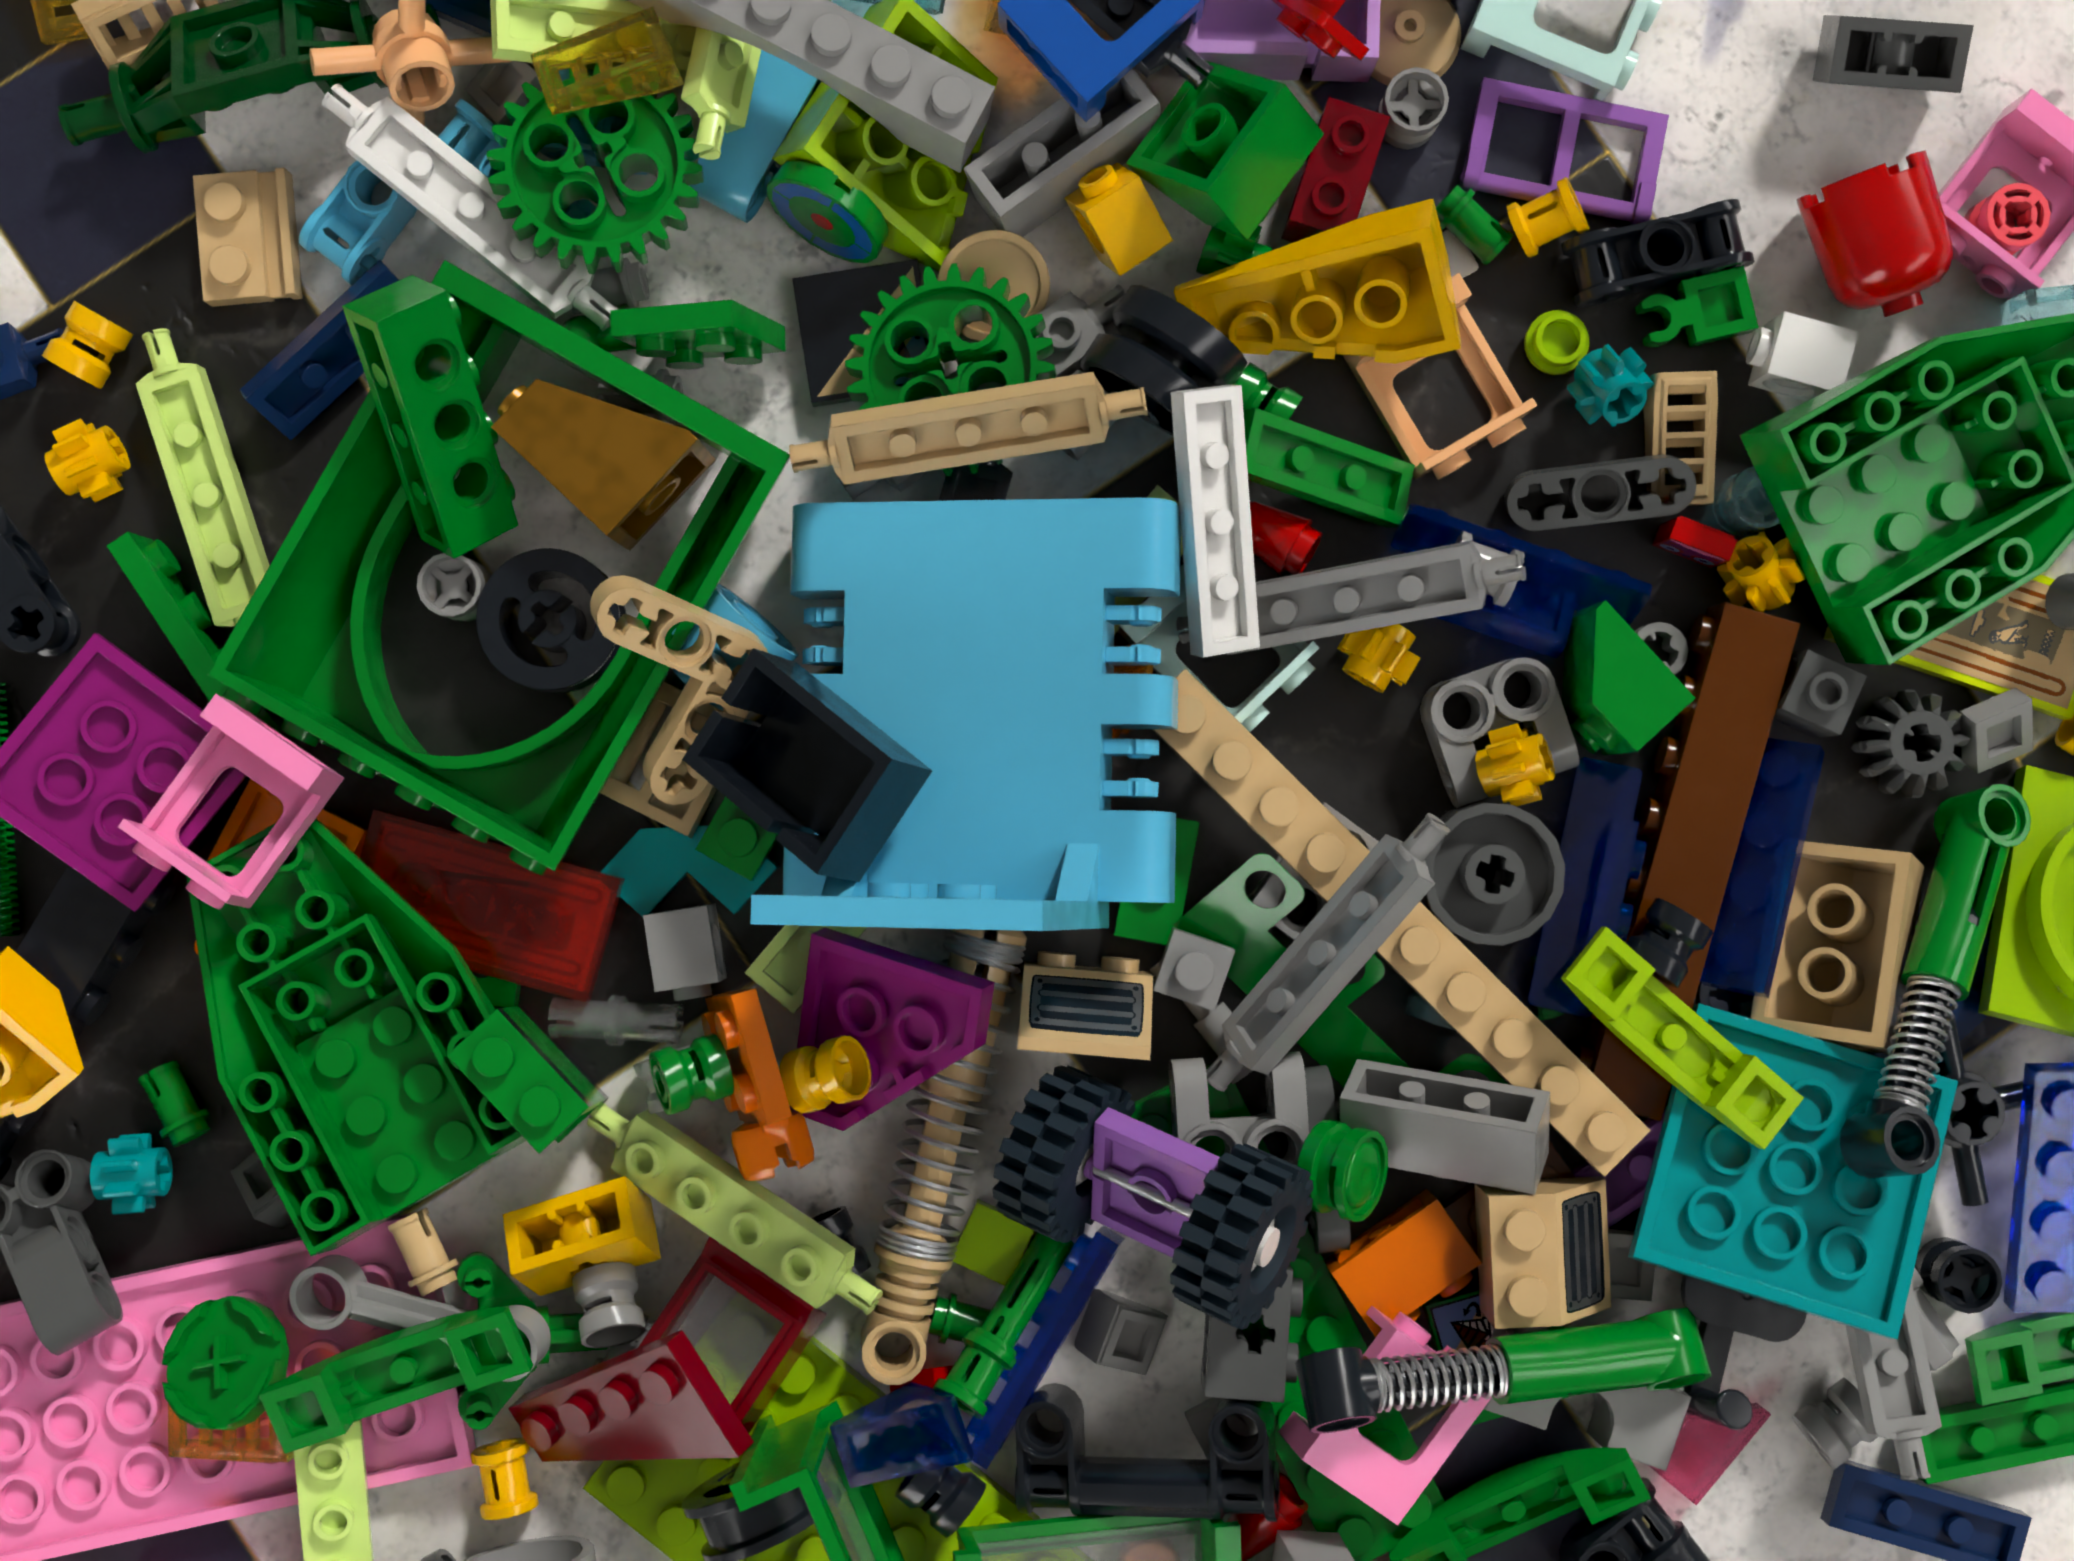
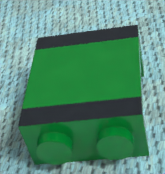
M523 1006L496 1009L447 1054L448 1058L538 1154L545 1150L554 1140L557 1143L563 1141L595 1108L609 1098Z

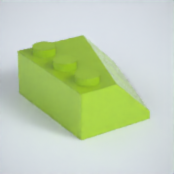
M883 0L871 5L865 13L864 19L995 86L996 89L998 77L914 0ZM821 81L772 159L779 165L787 161H808L826 167L839 176L834 185L840 187L848 194L853 186L857 190L863 191L880 209L888 225V237L883 246L908 258L917 259L919 263L939 271L944 259L951 251L949 246L955 222L958 217H963L969 194L964 191L967 180L964 167L961 173L903 144L868 113ZM986 125L964 167L971 163L973 154L979 153Z

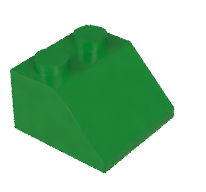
M1206 61L1210 66L1214 67L1208 78L1203 81L1197 90L1188 81L1184 82L1126 162V165L1134 173L1205 224L1248 240L1257 226L1265 219L1268 211L1293 176L1304 165L1307 157L1324 133L1285 84Z
M1606 600L1576 611L1566 620L1562 704L1565 713L1573 721L1569 725L1574 738L1592 754H1595L1598 750L1604 756L1638 752L1696 699Z

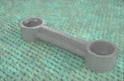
M341 1255L325 1256L303 1270L292 1282L289 1293L290 1305L296 1317L306 1326L316 1330L333 1329L345 1320L352 1319L396 1332L438 1318L471 1311L369 1283L361 1267L352 1259ZM324 1273L330 1275L340 1283L345 1293V1307L342 1311L330 1310L318 1301L313 1291V1278L315 1274ZM508 1306L517 1328L527 1336L530 1342V1359L533 1363L532 1371L549 1350L551 1343L549 1326L540 1313L528 1306ZM531 1371L514 1376L503 1381L512 1382L525 1377Z

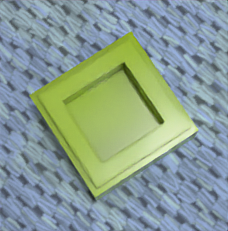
M977 1199L958 1239L959 1244L956 1246L957 1251L954 1253L956 1257L953 1262L1005 1286L1019 1264L1034 1230L1003 1216L1004 1214L998 1212L995 1206Z

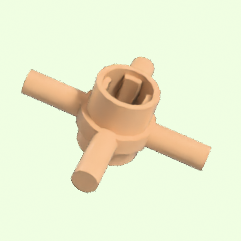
M398 0V9L391 10L381 16L374 25L373 42L371 45L309 49L310 64L314 76L377 72V76L388 86L392 100L424 126L425 111L434 110L445 104L453 94L455 82L451 71L452 66L512 62L510 60L492 59V37L448 39L443 30L425 12V0Z

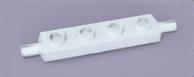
M339 83L331 87L334 96L329 92L325 94L322 106L328 108L351 127L345 146L348 153L555 320L558 316L575 307L598 325L602 331L610 326V310H619V308L613 306L590 287L595 274L588 273L583 256L577 255L567 270L561 268L557 247H554L543 258L538 257L533 247L536 234L522 241L516 238L512 229L516 218L503 219L497 203L504 196L493 194L486 175L389 97L372 104L370 107H366Z

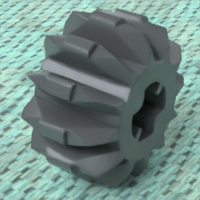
M1914 689L1898 691L1895 701L1888 696L1879 697L1872 703L1876 717L1861 716L1855 722L1860 730L1868 734L1867 740L1854 742L1850 748L1855 753H1868L1870 757L1862 765L1859 773L1864 777L1880 775L1878 790L1885 794L1896 793L1901 788L1906 798H1920L1924 794L1926 787L1932 791H1938L1949 786L1945 771H1961L1966 766L1953 751L1954 747H1963L1971 739L1964 734L1953 735L1951 729L1958 723L1962 714L1958 713L1957 710L1941 713L1942 697L1935 693L1926 694L1920 699ZM1905 736L1916 738V751L1904 750L1903 739Z

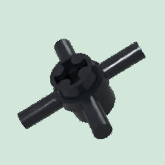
M1954 1018L1948 1021L1952 1026L1951 1030L1946 1031L1949 1039L1942 1042L1946 1050L1939 1053L1943 1060L1936 1063L1940 1068V1071L1936 1073L1937 1075L1958 1081L1952 1110L1957 1111V1114L1953 1119H1949L1944 1144L1951 1146L1962 1205L1979 1206L1989 1202L1979 1145L1991 1141L2000 1132L2005 1120V1111L2053 1101L2055 1099V1089L2052 1081L2047 1076L1992 1087L1984 1077L1965 1071L1956 1019Z

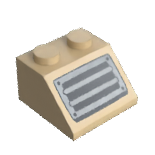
M1038 951L1037 962L1024 961L1017 1049L1150 1060L1153 975L1150 972L1139 971L1140 960L1122 957H1102L1101 968L1075 966L1076 954Z
M1598 1176L1540 1179L1535 1195L1474 1184L1477 1254L1482 1262L1478 1266L1480 1311L1494 1329L1563 1326L1611 1308L1606 1178Z

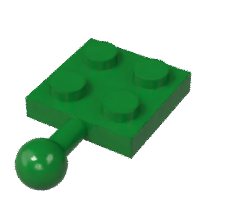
M734 300L610 310L611 326L604 331L585 315L572 317L562 325L607 352L636 350V354L639 356L665 359V366L673 369L704 367V358L724 357V362L729 364L752 365L763 362V354L786 352L785 326Z

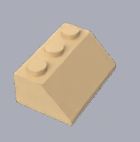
M1778 838L1750 1019L1850 1049L1888 1055L1887 1049L1892 1045L1890 1038L1895 1035L1893 1028L1898 1024L1896 1018L1897 1015L1901 1014L1899 1007L1904 1003L1902 997L1903 994L1907 993L1906 986L1901 981V976L1916 928L1924 865L1909 852Z

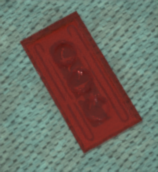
M373 810L360 859L458 949L471 971L581 1002H590L625 878L561 861L557 870L553 871L547 868L544 875H539L512 861L508 857L513 849L510 846L489 840L487 843H483L464 833L385 811Z

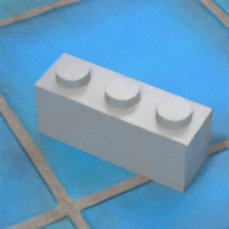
M1131 69L1106 92L1105 106L1087 122L1061 97L964 167L975 200L998 230L1012 232L1024 237L1068 205L1065 197L1079 188L1078 182L1085 174L1102 165L1119 163L1123 166L1160 117V102L1134 69Z
M1361 1059L1356 1060L1339 1098L1340 1122L1346 1123L1351 1129L1363 1127L1378 1131L1386 1142L1389 1168L1535 1195L1549 1153L1550 1091Z

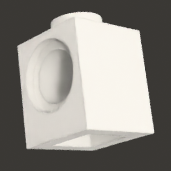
M1784 311L1766 323L1764 327L1756 329L1752 336L1746 355V363L1753 365L1748 385L1808 401L1846 382L1859 332Z

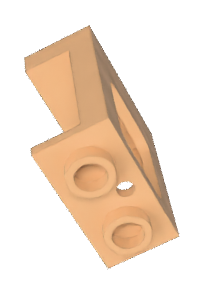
M1460 273L1451 277L1461 338V349L1455 351L1490 408L1491 418L1487 424L1444 449L1433 450L1425 443L1393 387V379L1397 374L1427 357L1393 364L1374 362V357L1343 355L1404 461L1415 465L1413 472L1415 480L1430 471H1433L1436 478L1440 480L1469 463L1471 458L1466 450L1488 439L1492 448H1495L1526 429L1521 418L1537 406L1533 397L1522 403L1469 313L1465 303L1472 296V293Z

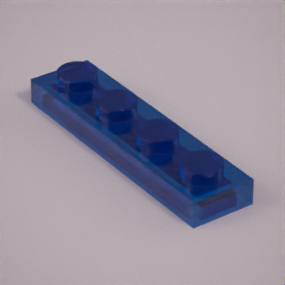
M1768 738L1700 979L1704 986L1769 998L1825 754L1821 745Z
M2074 1062L2025 1063L2003 1300L2013 1313L2074 1312Z
M1104 1225L1097 1230L1093 1238L1085 1233L1078 1238L1063 1264L1064 1267L1072 1271L1071 1276L1061 1293L1050 1287L1038 1305L1030 1321L1040 1328L1028 1348L1019 1343L1015 1345L1014 1350L1017 1352L1015 1357L1016 1364L1011 1371L1004 1370L1000 1378L1006 1381L1007 1384L996 1403L994 1404L987 1399L985 1405L988 1411L984 1418L972 1417L965 1432L974 1437V1440L964 1456L986 1470L997 1457L1013 1430L1017 1417L1036 1391L1125 1238Z

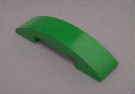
M2074 1305L2020 1317L1989 1327L1967 1337L1965 1344L1976 1403L1984 1406L2042 1394V1385L2073 1379Z
M491 1307L438 1318L363 1343L263 1389L259 1397L286 1454L343 1435L354 1421L463 1384L466 1385L468 1392L529 1372L533 1367V1363L509 1307Z
M1602 1447L1559 1452L1509 1467L1454 1495L1434 1509L1427 1521L1412 1528L1389 1553L1390 1561H1468L1467 1558L1580 1507L1584 1509L1589 1521L1593 1525L1651 1499L1626 1448Z

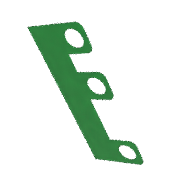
M1258 853L1249 858L1173 925L1177 929L1233 947L1235 953L1227 976L1248 995L1287 950L1268 930L1303 901L1305 892L1302 885L1272 856ZM1256 871H1268L1277 875L1285 886L1286 894L1284 900L1278 906L1272 908H1263L1251 902L1244 888L1245 881L1250 874ZM1374 954L1365 963V974L1362 979L1356 983L1347 984L1297 1041L1320 1065H1327L1330 1075L1343 1087H1345L1357 1059L1410 1068L1347 1007L1383 978L1385 972L1384 965ZM1472 1053L1460 1055L1438 1072L1456 1075L1464 1070H1474L1485 1075L1491 1082L1508 1084L1480 1056Z

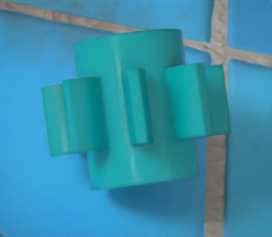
M1607 344L1603 348L1591 351L1578 362L1574 372L1575 381L1567 385V390L1577 401L1575 408L1587 423L1591 425L1602 415L1614 427L1619 423L1631 420L1640 413L1647 400L1646 390L1652 388L1654 382L1644 372L1647 364L1633 348L1629 347L1618 356L1611 346Z
M150 1133L119 1135V1138L108 1139V1151L97 1152L92 1159L90 1167L92 1193L97 1200L112 1199L113 1215L144 1213L145 1209L155 1208V1196H165L171 1188L173 1178L171 1155L165 1147L151 1148L152 1138Z

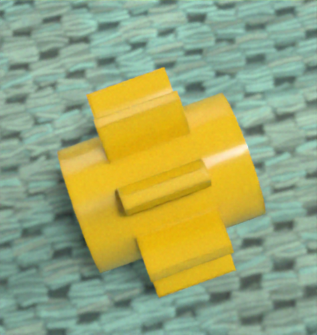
M80 418L52 431L58 443L52 445L53 449L45 453V462L53 480L66 495L71 496L80 492L83 499L91 497L94 502H97L123 490L118 477L123 475L122 472L130 469V460L121 440L109 426L105 425L96 429L94 424L85 425Z
M1764 531L1759 532L1756 536H1749L1738 541L1730 561L1717 567L1718 573L1726 583L1723 591L1730 602L1734 605L1742 606L1749 601L1755 611L1762 613L1765 610H1773L1784 604H1789L1791 602L1790 598L1795 591V583L1805 580V575L1796 562L1797 558L1788 539L1784 538L1773 546Z
M1400 624L1347 633L1337 648L1349 655L1342 670L1356 681L1380 693H1384L1390 681L1399 686H1402V684L1406 685L1421 659L1416 654L1408 651L1416 636Z
M1518 723L1488 731L1491 745L1485 746V749L1478 750L1475 755L1478 777L1485 793L1489 797L1501 795L1503 803L1510 802L1511 805L1516 807L1542 800L1539 786L1555 778L1552 754L1544 736L1541 733L1529 736L1527 728L1521 729Z

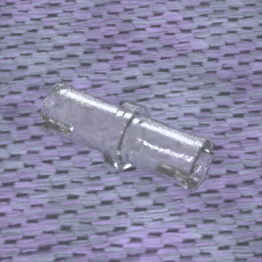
M611 995L607 1001L553 997L549 1007L548 1020H557L556 1024H550L548 1031L551 1038L605 1039L607 1046H623L625 1040L668 1042L678 1045L681 1041L684 1021H677V1017H683L684 1012L681 1003L628 1002L624 995Z

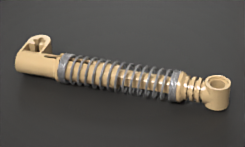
M946 930L947 936L944 937L946 942L943 945L950 951L949 959L942 960L938 964L974 975L976 968H982L981 978L993 981L995 985L986 1044L919 1084V1087H914L913 1090L917 1094L927 1099H914L906 1104L908 1110L921 1119H909L901 1124L903 1130L913 1138L902 1140L896 1145L899 1151L908 1158L897 1160L892 1164L895 1172L903 1178L893 1180L887 1185L890 1192L897 1198L888 1200L882 1206L892 1219L884 1220L878 1225L880 1230L876 1232L878 1236L875 1238L874 1252L880 1259L878 1268L884 1272L876 1275L874 1284L883 1291V1294L878 1299L879 1302L874 1310L867 1315L861 1330V1354L866 1371L876 1381L886 1385H901L911 1381L921 1372L926 1361V1342L932 1321L926 1315H932L934 1312L935 1304L931 1299L937 1297L939 1290L934 1284L939 1283L942 1274L951 1269L953 1260L956 1257L954 1254L957 1251L956 1246L959 1244L954 1237L961 1234L959 1229L941 1224L943 1214L958 1217L965 1214L964 1209L946 1204L947 1195L967 1196L970 1194L968 1189L950 1184L953 1173L971 1176L975 1173L969 1167L955 1164L957 1153L972 1156L980 1153L974 1147L959 1143L962 1132L972 1135L984 1133L981 1128L964 1124L966 1112L979 1115L989 1113L986 1108L971 1105L969 1101L981 1102L983 1094L990 1095L993 1093L992 1089L985 1087L988 1074L995 1075L998 1073L996 1068L990 1067L992 1054L999 1055L1002 1053V1050L994 1047L997 1033H1007L1005 1028L999 1027L1002 1013L1010 1014L1012 1012L1010 1008L1003 1006L1006 993H1016V990L1013 987H1009L1008 984L1011 973L1018 974L1021 972L1013 964H1021L1023 962L1021 958L1025 956L1023 951L1026 950L1027 937L1023 931L991 930L989 936L984 935L985 930ZM928 1105L927 1112L923 1113L912 1106ZM923 1125L922 1134L907 1126ZM919 1145L917 1154L908 1151L903 1146ZM914 1165L912 1175L898 1168V1166ZM896 1185H910L908 1195L899 1192L893 1187ZM905 1204L903 1216L889 1209L891 1205ZM890 1332H899L906 1335L911 1341L908 1350L898 1357L881 1355L875 1346L883 1335Z

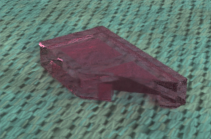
M1751 1403L1753 1412L1751 1422L1745 1428L1731 1430L1687 1411L1667 1470L1664 1471L1650 1465L1648 1466L1697 1505L1771 1414L1758 1403Z

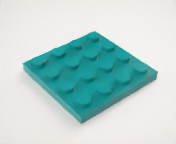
M1700 1003L1694 1005L1692 1010L1743 1054L1758 1057L1803 1096L1804 1099L1766 1149L1763 1150L1742 1138L1672 1085L1628 1257L1881 1337L1898 1339L1958 1081L1933 1074L1937 1082L1930 1085L1934 1092L1931 1095H1927L1931 1103L1926 1106V1109L1928 1110L1927 1115L1931 1117L1938 1129L1940 1151L1932 1168L1925 1173L1881 1178L1859 1176L1848 1167L1842 1156L1840 1148L1841 1129L1846 1120L1853 1114L1866 1111L1868 1101L1873 1099L1875 1090L1880 1088L1877 1082L1878 1079L1883 1077L1880 1072L1882 1068L1886 1067L1884 1059Z

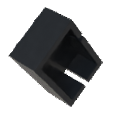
M753 648L721 699L730 706L766 716L763 723L760 724L753 720L713 710L682 760L764 830L778 833L776 840L816 874L860 882L928 779L932 770L797 662Z

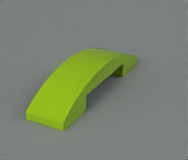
M1601 927L1561 979L1614 1035L1650 1067L1721 1123L1757 1148L1765 1150L1804 1097L1758 1057L1743 1054L1657 980L1652 975L1656 970L1609 928Z

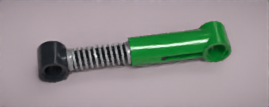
M1996 784L1950 797L1943 801L1935 812L1934 828L1936 837L1940 842V847L1901 976V981L1906 986L1907 993L1903 994L1902 1000L1904 1003L1899 1007L1901 1014L1897 1015L1896 1021L1898 1024L1893 1028L1895 1035L1890 1038L1892 1045L1887 1049L1889 1056L1884 1059L1886 1067L1882 1068L1880 1072L1883 1077L1878 1079L1877 1082L1880 1088L1875 1090L1873 1099L1868 1101L1866 1111L1853 1114L1846 1120L1841 1129L1840 1148L1842 1156L1848 1167L1859 1176L1881 1178L1921 1174L1932 1168L1939 1156L1940 1138L1936 1125L1931 1117L1927 1115L1928 1110L1926 1106L1931 1103L1927 1095L1933 1094L1934 1090L1930 1085L1937 1082L1933 1074L1940 1071L1936 1063L1942 1062L1943 1058L1939 1053L1946 1050L1942 1042L1949 1039L1946 1031L1951 1030L1952 1026L1948 1021L1955 1018L1951 1010H1955L1958 1007L1955 1001L1965 1000L1969 995L2010 847L2017 846L2023 842L2030 831L2031 816L2028 805L2022 795L2013 787L2005 784Z
M1688 1308L1659 1311L1639 1317L1633 1321L1491 1337L1480 1348L1472 1346L1466 1349L1463 1347L1459 1348L1458 1351L1455 1349H1449L1447 1352L1439 1350L1436 1353L1430 1351L1426 1352L1425 1355L1422 1353H1416L1414 1356L1405 1354L1403 1357L1396 1355L1392 1359L1382 1357L1379 1360L1377 1358L1368 1359L1366 1356H1363L1360 1348L1344 1347L1312 1353L1298 1359L1295 1363L1309 1431L1319 1434L1345 1431L1367 1425L1377 1419V1413H1381L1383 1410L1390 1412L1392 1407L1397 1411H1401L1403 1406L1407 1409H1412L1416 1404L1419 1408H1423L1425 1403L1432 1407L1435 1406L1437 1401L1441 1405H1445L1448 1400L1452 1404H1456L1459 1399L1462 1402H1468L1471 1397L1474 1401H1478L1481 1396L1485 1400L1490 1399L1492 1396L1498 1404L1503 1405L1646 1387L1648 1391H1664L1693 1385L1712 1376L1696 1319Z

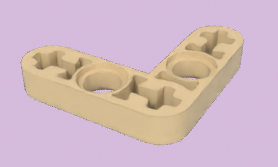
M625 575L610 577L599 584L593 591L590 600L591 615L603 636L617 645L691 676L647 751L642 764L643 775L656 798L672 805L688 803L697 798L708 783L706 779L682 760L701 731L690 726L692 713L698 707L707 703L719 704L723 707L724 713L746 718L749 713L747 710L730 706L721 699L742 665H737L731 671L724 658L713 652L715 644L717 643L723 652L739 658L745 652L749 655L753 648L767 653L768 651L759 637L749 629L634 577ZM632 598L638 612L642 616L651 619L649 631L642 620L631 615L623 614L616 622L609 608L614 603L624 606ZM689 621L699 626V636L691 647L676 651L665 646L666 634L675 624ZM680 738H684L690 744L687 750L682 745ZM683 761L688 772L684 776L674 774L667 782L662 772L665 767L676 769Z

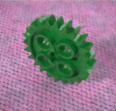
M598 59L593 76H584L576 60L570 62V79L561 81L550 68L545 69V79L548 88L539 91L533 85L524 82L521 86L528 102L525 107L508 101L503 105L507 117L513 125H493L491 129L496 142L504 147L487 151V159L491 168L500 171L490 176L488 180L493 194L504 196L497 203L503 219L516 218L512 229L519 241L528 239L536 234L533 247L538 257L543 258L554 247H557L561 268L566 270L573 263L577 255L583 256L589 274H595L600 257H609L616 273L622 272L623 254L632 252L643 265L647 264L648 257L645 245L652 241L666 251L670 249V242L665 228L670 226L677 230L686 231L688 228L687 218L679 207L698 208L700 204L698 192L689 186L704 182L702 165L691 162L699 158V153L695 154L692 150L696 138H687L694 131L690 114L675 116L679 106L674 92L657 99L658 85L656 77L653 75L646 78L638 87L634 85L633 71L629 64L624 65L616 78L609 77L604 59ZM617 116L627 121L625 126L615 133H602L595 129L597 124L606 117ZM574 117L580 121L599 164L607 169L610 184L616 197H618L620 203L626 209V213L623 216H616L613 213L594 170L586 165L581 145L567 124L568 119ZM558 143L568 147L565 154L558 160L543 161L536 157L540 149L548 144ZM639 172H647L657 177L654 185L642 191L631 190L624 184L630 176ZM586 199L598 204L595 212L586 218L576 219L565 214L568 207L578 200Z
M957 263L951 264L946 281H938L930 266L924 267V285L917 288L906 276L899 277L903 295L897 299L882 290L878 292V297L884 309L882 314L878 315L869 311H862L860 314L865 326L870 331L869 335L851 334L849 338L853 349L862 354L863 357H856L845 361V367L849 375L861 379L847 387V392L852 401L866 402L858 410L916 401L924 397H941L976 391L980 385L986 382H998L1008 386L1056 378L1057 376L1054 364L1041 361L1055 353L1052 338H1036L1046 328L1044 317L1042 314L1025 317L1031 307L1029 296L1023 293L1008 301L1010 294L1008 279L1002 277L989 289L987 288L986 275L982 267H978L969 282L962 281ZM982 321L992 327L990 334L979 342L969 343L959 337L962 329L972 322ZM920 336L929 341L926 350L914 358H905L897 354L900 344L905 339ZM1000 353L1007 355V359L1004 362L992 361ZM949 361H956L958 365V377L953 379H946L944 375V364ZM900 377L910 378L904 386L895 385L896 380ZM1003 459L994 460V462L999 465L1003 463ZM979 463L967 465L972 474L978 473ZM954 467L943 469L945 476H951Z

